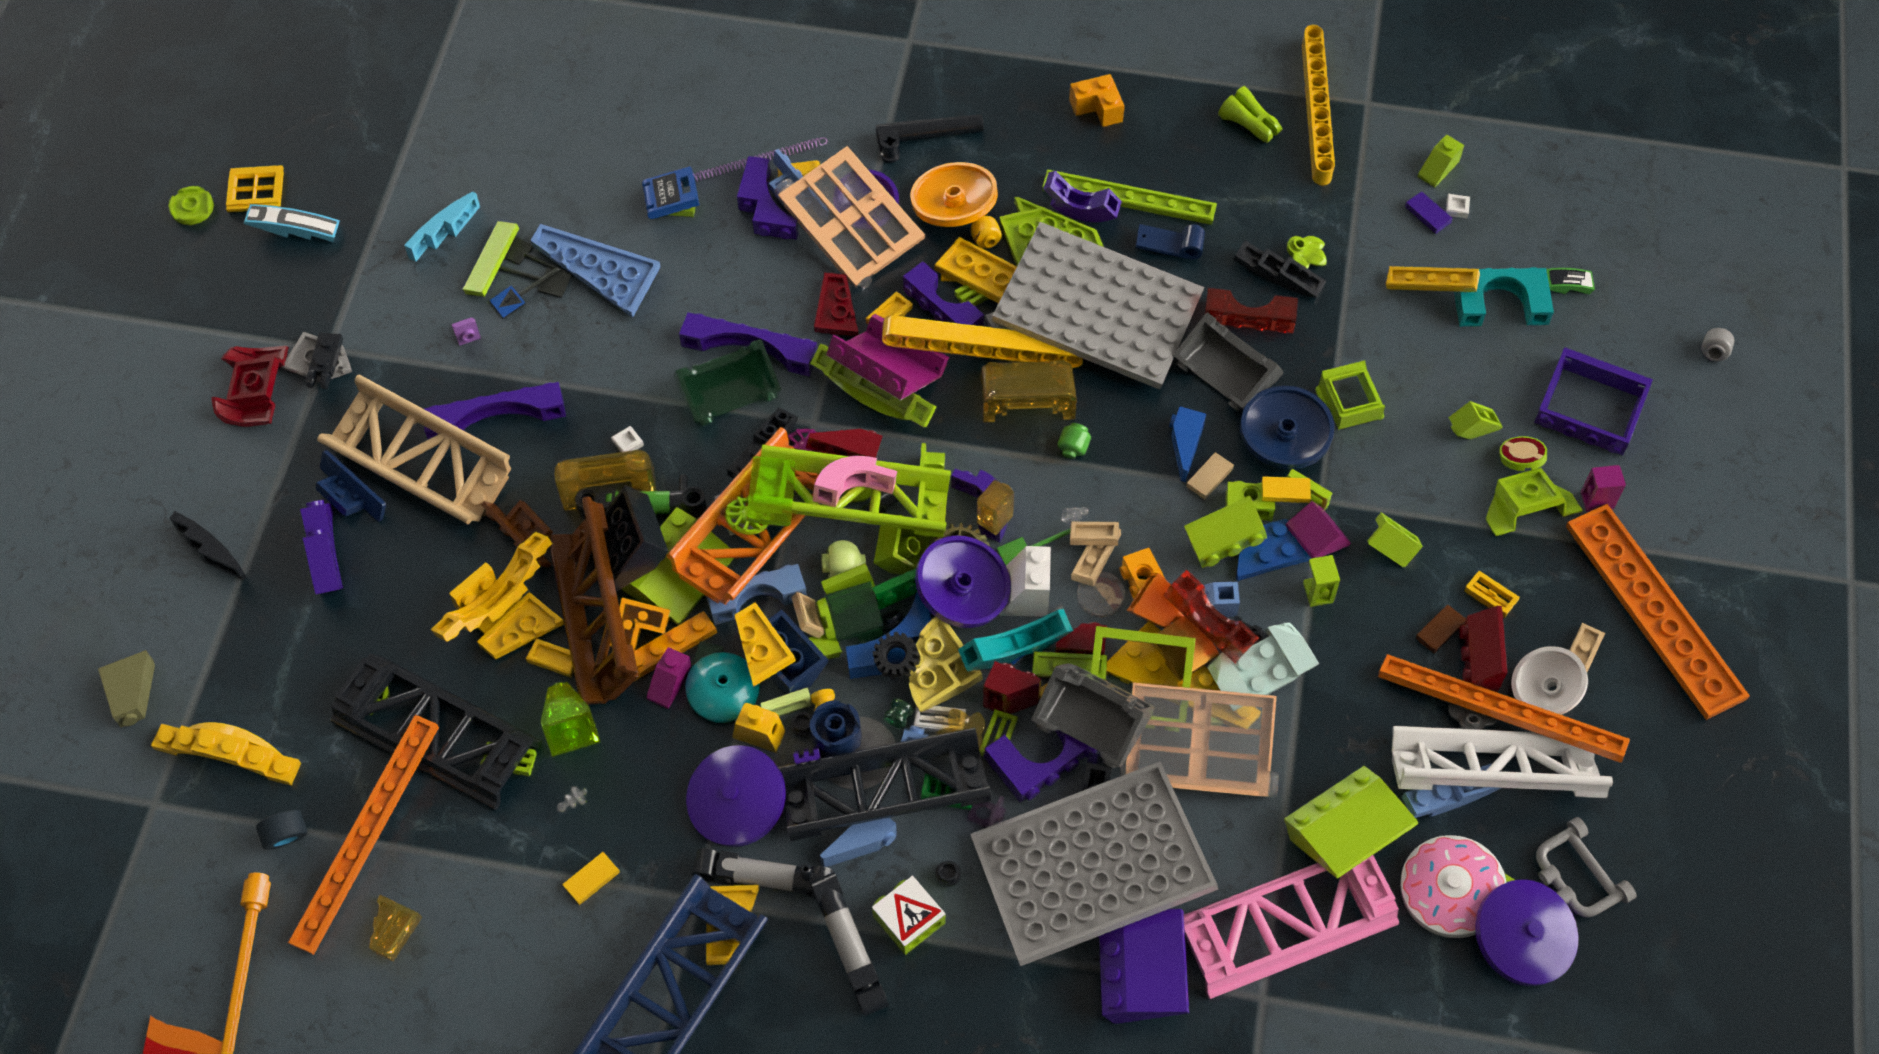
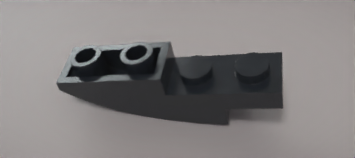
M778 407L753 434L752 443L727 469V476L734 479L758 453L762 445H765L780 427L784 428L787 435H789L798 417Z

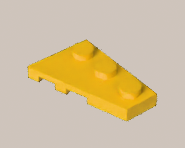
M528 592L477 643L496 660L564 625V621Z
M756 603L735 614L753 687L795 662V656Z
M759 885L711 886L712 889L750 912L753 909L759 891ZM707 924L706 933L718 931ZM734 940L706 943L707 965L726 964L739 943Z

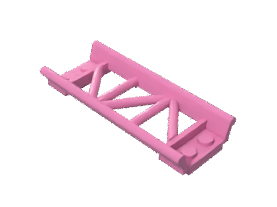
M1370 856L1340 877L1327 928L1303 881L1306 878L1327 871L1319 863L1184 914L1185 937L1205 978L1207 997L1212 999L1399 925L1397 918L1398 907L1394 901L1395 896L1374 856ZM1293 884L1314 929L1268 901L1262 895ZM1349 888L1364 918L1338 928ZM1237 906L1227 945L1225 946L1211 915ZM1260 908L1305 935L1309 940L1281 950ZM1247 909H1249L1271 955L1235 968L1233 959Z

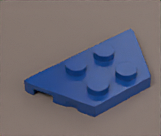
M1286 518L1264 524L1267 539H1264L1261 544L1249 546L1239 553L1237 581L1311 559L1285 526L1288 522Z

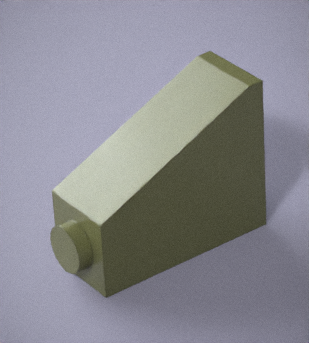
M147 650L98 668L112 717L120 727L131 726L139 720L145 719L155 668L154 660Z

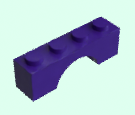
M923 261L903 276L904 292L909 297H913L918 301L923 310H928L936 321L984 327V314L969 301L956 304L942 300L936 294L938 274Z

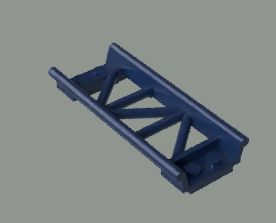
M694 874L573 1054H634L625 1047L670 1040L675 1041L666 1054H680L768 921V918L762 914L756 916L712 889L700 876ZM690 914L718 930L675 937ZM734 940L739 943L718 977H715L672 950L673 948ZM668 960L710 986V989L691 1017ZM657 964L679 1018L638 992ZM631 1001L675 1028L612 1039L608 1037Z

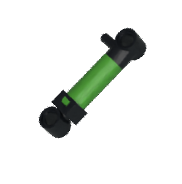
M685 474L679 476L678 491H640L649 496L655 514H671L678 507L694 518H699L707 510L704 491L696 486L688 487V476ZM616 487L599 488V496L592 488L579 490L575 496V502L580 516L586 519L582 503L584 497H591L592 501L603 504L605 512L619 493Z

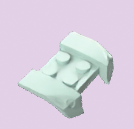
M1282 623L1264 629L1269 637L1231 658L1223 651L1208 664V669L1221 691L1269 695L1296 680L1304 672L1319 665V662L1303 636L1291 623ZM1229 704L1232 711L1243 707L1241 705Z

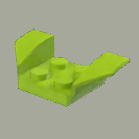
M1540 467L1535 470L1498 479L1495 495L1485 520L1494 535L1499 536L1515 531L1517 517L1554 506L1557 507L1563 517L1582 512L1583 510L1573 494L1553 484Z

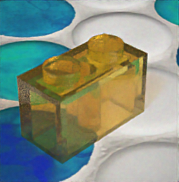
M994 480L977 499V523L994 535H997L1013 517L1014 491L1009 485Z

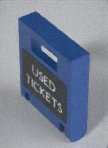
M691 166L642 181L647 214L650 219L699 206L695 178ZM681 182L683 187L690 186L691 192L683 194Z

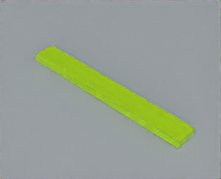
M1047 169V173L1042 186V191H1044L1043 189L1047 180L1048 173L1052 172L1053 170ZM1058 172L1072 187L1080 191L1098 192L1109 188L1122 201L1120 207L1209 225L1213 223L1217 203Z

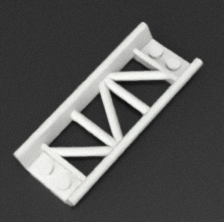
M1393 726L1392 764L1399 789L1432 790L1433 785L1566 790L1574 791L1575 796L1607 798L1609 788L1613 784L1612 776H1600L1594 761V753L1535 732ZM1432 750L1464 752L1470 770L1461 768ZM1476 752L1502 753L1486 771H1481ZM1516 756L1521 772H1501L1500 770ZM1527 756L1558 774L1533 773ZM1549 756H1562L1563 764ZM1429 761L1435 763L1443 769L1431 768Z

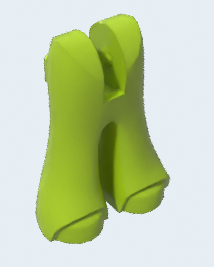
M1246 86L1238 89L1235 96L1231 95L1227 98L1218 112V116L1223 120L1237 122L1265 143H1268L1273 139V136L1278 135L1283 130L1278 120L1262 108Z

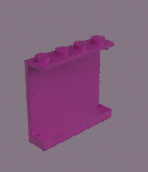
M877 314L871 316L867 330L864 333L848 341H844L836 335L832 336L826 356L899 400L942 377L949 359L948 356L941 352L885 345L882 342L884 318Z

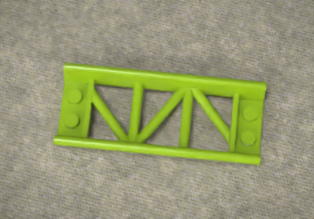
M762 445L756 492L753 498L752 512L782 516V512L911 529L915 530L914 534L944 537L946 530L947 493L951 470L876 460L877 466L897 471L895 488L892 494L913 516L905 517L879 513L881 491L872 489L869 511L844 508L868 487H853L838 500L836 507L825 504L820 505L818 502L813 501V496L790 471L796 470L820 474L830 463L849 456ZM787 482L806 503L784 500ZM896 484L919 487L917 507Z

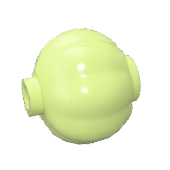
M846 540L832 543L827 548V554L821 555L822 573H830L828 578L866 563L865 554H860L857 546Z

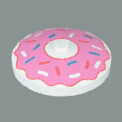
M1446 835L1427 840L1413 850L1402 870L1400 890L1407 911L1423 928L1444 937L1464 938L1476 935L1475 922L1480 904L1488 893L1506 883V878L1499 861L1486 847L1466 837Z

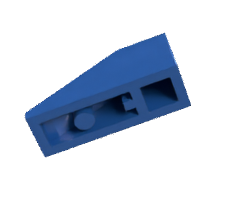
M1179 407L1177 415H1172L1169 427L1173 428L1171 438L1180 479L1182 482H1186L1205 425L1206 414Z

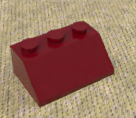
M1494 606L1468 615L1464 625H1460L1459 637L1464 641V647L1461 648V660L1465 661L1466 668L1463 669L1462 680L1497 693L1507 674L1502 606Z

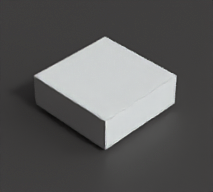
M1448 194L1446 213L1452 217L1467 218L1470 197Z
M631 426L611 437L613 444L624 457L644 446L643 441Z

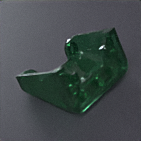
M762 339L751 342V345L739 348L735 352L700 365H693L690 370L684 367L675 371L674 379L695 424L700 423L701 426H705L714 422L713 418L762 399L765 402H769L778 398L777 393L782 389Z

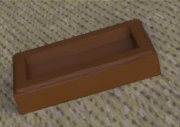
M1446 605L1416 635L1415 639L1435 654L1460 629V625H1464L1466 618L1451 606Z

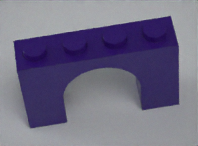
M1057 730L1055 732L1061 739L1063 751L1056 759L1050 762L1035 763L1027 760L1019 753L1006 735H1003L985 748L984 758L1021 803L1025 799L1030 801L1040 793L1039 789L1046 784L1047 786L1053 785L1060 778V774L1064 771L1071 772L1079 765V761L1085 756L1088 758L1089 752L1097 753L1098 750Z

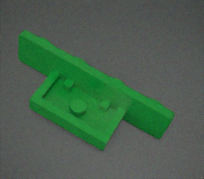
M916 568L872 587L877 599L856 607L855 610L858 617L863 618L916 594Z

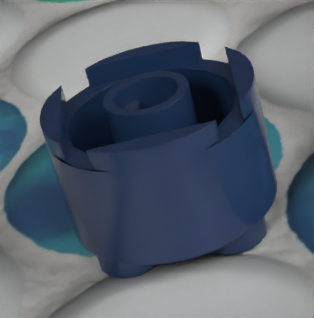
M831 700L819 705L815 709L810 720L812 741L824 757L853 752L860 747L862 738L860 718L852 705Z

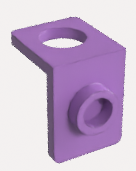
M472 317L452 324L459 346L481 338L475 319Z

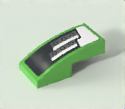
M1575 268L1546 269L1551 291L1566 294L1570 290L1591 294L1595 290L1592 271Z

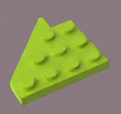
M1015 197L1014 202L1018 210L1017 213L999 217V223L1016 266H1018L1039 222L1103 247L1096 229L1020 197Z

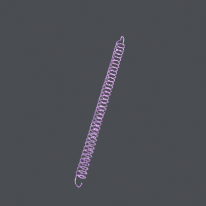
M804 141V144L802 143V145H803V147H804V149H805V151H806V148H805V142H806V141ZM766 152V156L764 153H762L761 158H763V155L765 158H767L768 152ZM739 160V164H738L739 169H741V168H740V162H741V164H742V166H743V168H744V162H743V160H742V161ZM731 162L730 168H731V171L733 172L732 164L734 165V163ZM719 166V168L717 167V169H718V171H719V173H720V175H721V170H720V166ZM713 167L711 170L708 169V173L706 170H704V174L702 171H700V175L698 172H696V181L698 182L697 174L699 175L700 180H702L701 173L703 174L704 179H706L705 172L707 173L708 178H710L709 171L713 177V170L717 176L716 167L715 169Z

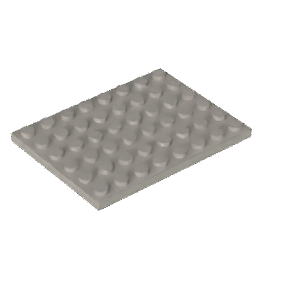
M1039 222L991 321L1161 389L1174 359L1173 355L1179 348L1204 287Z
M1161 761L970 834L1020 966L1218 890L1214 876Z

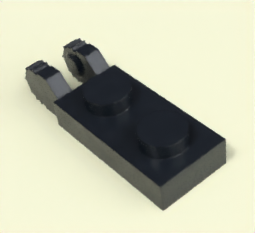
M319 332L306 377V387L313 388L317 376H321L320 388H328L331 377H333L343 342L341 334Z

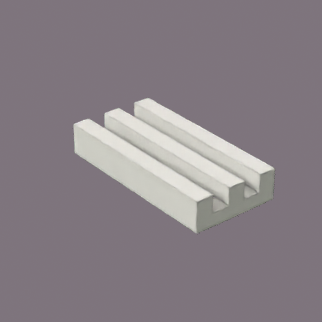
M916 706L914 726L923 728L928 732L937 733L963 730L966 709L934 706L920 712ZM921 713H930V714H940V715H949V716H959L960 718H959V719H953V718H945V717H943V716H925V715H920V714H921Z

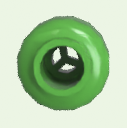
M1071 423V425L1063 428L1057 445L1063 451V456L1075 459L1076 456L1085 455L1091 435L1085 426Z

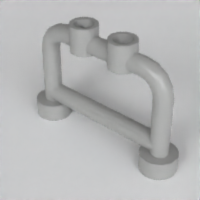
M1575 817L1567 822V829L1543 842L1538 847L1536 860L1542 871L1538 872L1540 880L1546 886L1552 883L1558 891L1556 893L1577 915L1592 917L1619 901L1628 903L1636 898V892L1628 881L1623 880L1614 885L1581 841V838L1588 835V829L1579 817ZM1567 840L1609 894L1592 906L1584 907L1578 902L1572 888L1566 886L1561 879L1558 869L1547 860V853Z

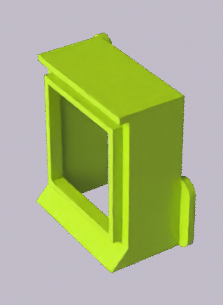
M1365 360L1322 371L1319 385L1316 386L1315 391L1317 396L1329 408L1338 430L1384 418L1385 405L1382 404L1371 380ZM1357 375L1369 403L1344 409L1332 382Z

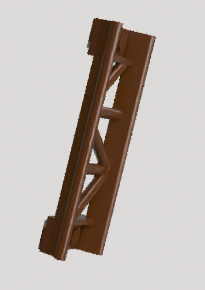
M584 497L582 503L586 519L572 534H555L548 536V538L553 543L550 546L579 701L581 706H588L589 704H605L609 700H615L639 677L633 646L627 645L604 536V533L608 530L603 504L592 501L591 497ZM592 549L596 568L583 581ZM598 580L602 597L584 596ZM584 605L603 607L604 611L588 626ZM606 623L595 662L591 645L592 636ZM610 645H612L613 652L607 657Z

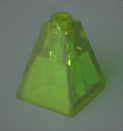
M558 682L548 687L541 717V726L552 757L599 743L600 738L590 707L568 682Z

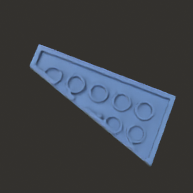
M543 224L539 225L531 239L533 247L632 318L661 267L659 261Z

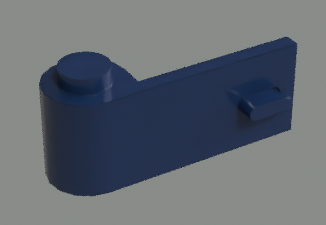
M1139 224L1135 248L1194 260L1202 256L1205 231L1197 224L1185 227L1182 233Z

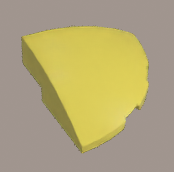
M937 617L933 618L919 634V639L916 643L920 655L918 657L919 665H915L916 671H910L911 676H909L911 695L920 712L953 698L983 680L980 670L967 672L958 651L959 648L964 646L951 626Z

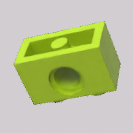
M1243 481L1228 482L1225 507L1247 496H1251L1262 521L1273 520L1275 502L1262 501V482L1257 484L1245 483Z

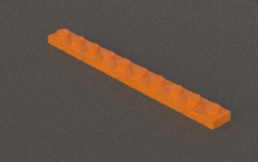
M1388 654L1379 671V678L1620 763L1623 761L1630 741L1629 738Z
M414 715L288 943L312 955L315 954L439 728L436 723Z

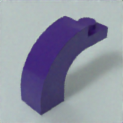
M1056 170L1048 173L1043 189L1052 197L1050 205L1054 209L1073 219L1087 222H1105L1116 219L1122 202L1109 188L1098 192H1084L1075 189Z
M955 468L951 475V488L976 497L985 507V511L979 521L980 535H985L987 538L1001 542L1008 523V500L1003 487L992 475L981 469L976 477L969 471H961Z

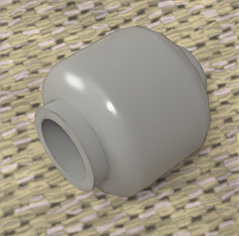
M1723 328L1709 330L1704 336L1701 347L1703 355L1711 361L1726 360L1732 353L1735 342L1734 337L1730 331Z

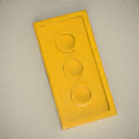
M961 237L954 242L934 265L935 271L962 285H967L970 289L976 290L977 293L983 294L998 304L1017 266Z

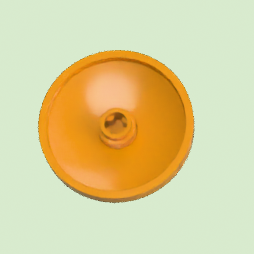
M954 162L934 167L922 174L914 183L910 198L912 208L921 220L936 226L956 227L972 223L985 216L994 207L998 197V190L994 176L984 167L972 163Z

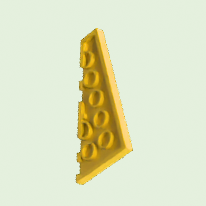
M1147 622L1139 631L1158 633L1161 630L1154 624ZM1128 641L1107 661L1106 675L1111 674L1127 684L1142 683L1182 687L1183 683L1165 665V658L1151 643ZM1203 666L1191 675L1190 688L1221 691L1207 667ZM1163 698L1172 703L1180 705V700ZM1188 701V707L1192 708V711H1194V701ZM1212 703L1211 717L1221 720L1223 724L1234 728L1248 729L1261 714V711L1252 706H1243L1232 711L1229 704Z

